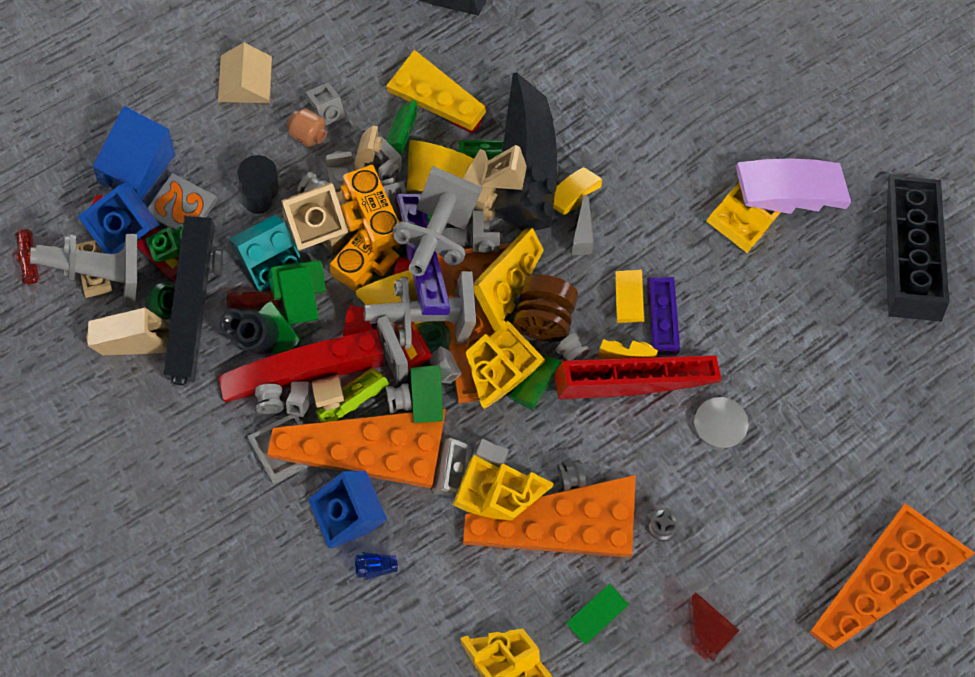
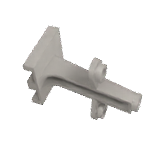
M434 166L432 167L416 210L432 216L427 228L407 222H398L393 229L394 239L398 243L419 245L409 265V271L413 275H424L434 251L442 256L449 265L454 266L463 261L465 257L464 248L442 234L447 223L463 230L466 229L483 187Z
M75 234L65 236L64 248L43 245L31 247L30 264L62 269L63 276H69L70 280H74L75 273L121 282L123 283V306H134L137 287V234H126L125 246L116 254L76 250Z
M461 271L452 294L453 298H448L451 307L449 315H422L419 301H410L407 277L395 280V296H400L401 302L364 305V321H369V324L377 323L378 318L386 315L390 323L402 322V330H398L397 339L400 346H403L404 349L411 348V322H453L455 324L456 344H467L476 324L472 272Z

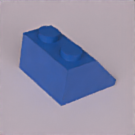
M128 181L114 188L77 216L106 254L119 253L125 246L126 234H137L138 241L160 225Z
M343 471L308 499L328 548H334L367 535L387 521L367 471Z

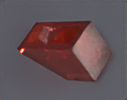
M695 592L688 604L691 643L694 645V650L704 659L709 658L714 662L736 638L739 629Z

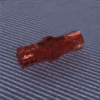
M23 229L15 233L18 247L16 259L20 263L22 282L30 285L37 283L40 278L37 264H30L31 247H34L33 233L31 230Z

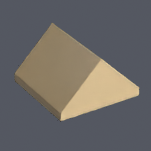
M245 42L221 55L218 102L270 103L272 56Z
M332 182L281 200L283 218L298 251L348 233Z

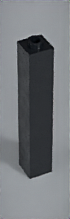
M184 216L164 376L167 380H171L170 383L174 385L185 386L187 382H195L215 228L212 218Z

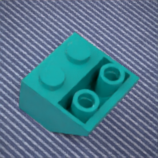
M276 215L229 239L241 266L258 292L270 287L267 276L272 267L303 263L285 221Z

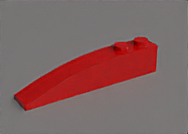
M374 329L317 342L269 356L221 374L218 378L223 400L228 402L254 396L255 388L263 384H277L282 389L291 387V382L308 381V383H312V380L335 374L343 376L369 370L370 368L384 366V355L378 331Z
M717 355L563 361L554 373L558 399L650 394L719 383L722 380Z

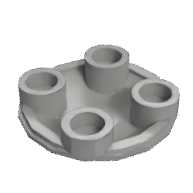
M714 397L705 401L697 409L693 420L699 437L717 451L739 444L746 436L749 427L748 416L743 407L734 400L725 397Z

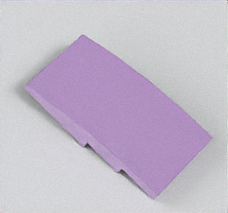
M764 159L738 162L736 165L745 206L791 214L795 208L819 212L824 205L847 209L851 204L840 163L810 159Z

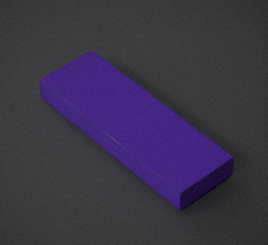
M648 277L647 290L652 346L658 350L657 354H679L680 341L674 277Z

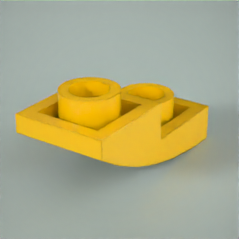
M585 167L577 170L556 187L553 208L565 215L580 207L583 196L601 188L602 178Z
M642 270L615 271L617 323L644 322Z
M603 339L597 359L656 358L658 350L646 342H636L633 340L630 348L627 349L617 341Z

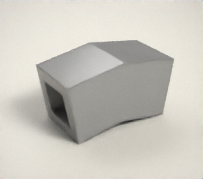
M468 227L465 230L461 228L444 229L442 234L444 237L457 243L464 249L472 248V233Z
M440 346L431 354L432 357L429 358L431 365L440 366L442 383L451 384L462 374L451 351Z
M308 381L291 382V393L286 400L287 414L304 417L309 407Z
M481 439L476 442L471 458L476 455L499 467L505 464L509 449Z

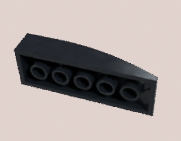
M516 72L512 75L502 152L515 145L519 146L527 167L522 190L497 188L496 194L498 196L495 200L494 210L520 230L533 228L536 231L551 227L557 181L556 136L547 97Z
M889 175L886 222L888 317L942 322L949 305L941 180Z

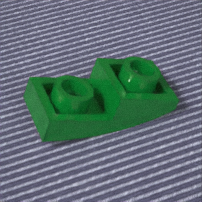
M183 225L174 230L167 227L146 238L155 262L179 257Z
M609 583L566 624L586 645L621 613L629 603Z

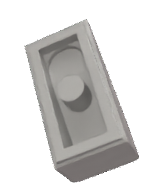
M583 196L573 241L572 255H589L593 251L594 239L588 196Z

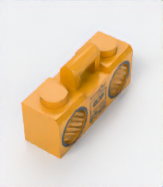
M373 164L345 174L343 176L344 185L340 186L344 200H350V202L340 207L349 230L355 231L363 228V230H360L361 238L365 246L370 245L373 253L400 244L394 239L393 229L399 221ZM354 210H358L360 219H356Z
M359 230L330 263L331 276L355 292V290L369 284L373 277L372 271L382 277L399 258L398 253L393 249H398L402 244L373 253L370 245H364ZM384 255H386V257L382 260V262H381L380 264H377V263L380 261V259H381Z

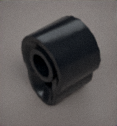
M250 156L242 161L237 171L240 191L247 210L254 214H262L270 209L272 199L277 195L279 189L277 169L274 162L266 156Z
M230 309L224 312L220 318V330L240 350L261 354L271 350L277 343L279 336L278 326L269 315L251 310Z

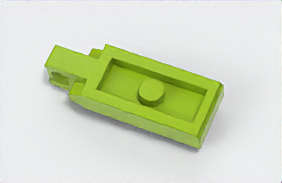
M370 368L342 387L344 401L339 402V407L324 410L322 406L315 412L321 423L338 421L340 417L356 410L361 403L370 397L379 394L389 383L384 375L376 369Z

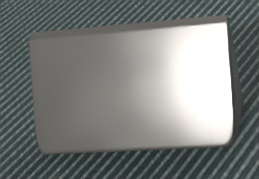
M452 438L440 442L431 491L433 494L448 497L456 496L471 459L473 446Z

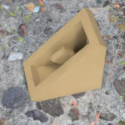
M515 145L485 163L481 185L488 188L522 190L527 166L520 147Z

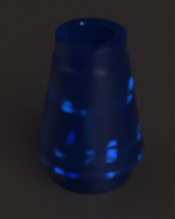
M362 552V555L355 556L357 578L368 580L397 572L398 570L396 555Z

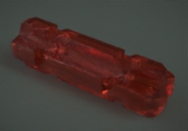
M264 291L242 292V295H238V292L227 293L228 308H239V306H243V308H262L270 301H272L275 307H278L280 304V299L274 300L272 291H268L267 294H264Z

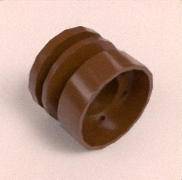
M531 275L525 278L519 297L521 303L516 308L517 313L513 320L514 327L520 333L536 340L547 342L564 340L569 335V326L572 323L571 314L575 310L578 298L577 289L571 283L554 276Z

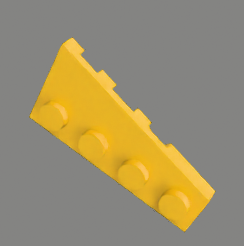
M416 50L410 54L386 85L389 93L409 102L416 100L417 106L471 131L486 113L485 106Z
M533 228L524 229L473 283L474 294L494 331L503 330L506 324L504 319L507 314L512 313L515 307L514 300L517 294L521 293L527 275L532 274L544 251Z

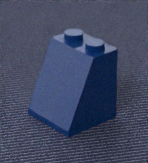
M124 106L93 165L96 180L107 188L110 186L116 188L128 181L142 200L175 156L169 129Z

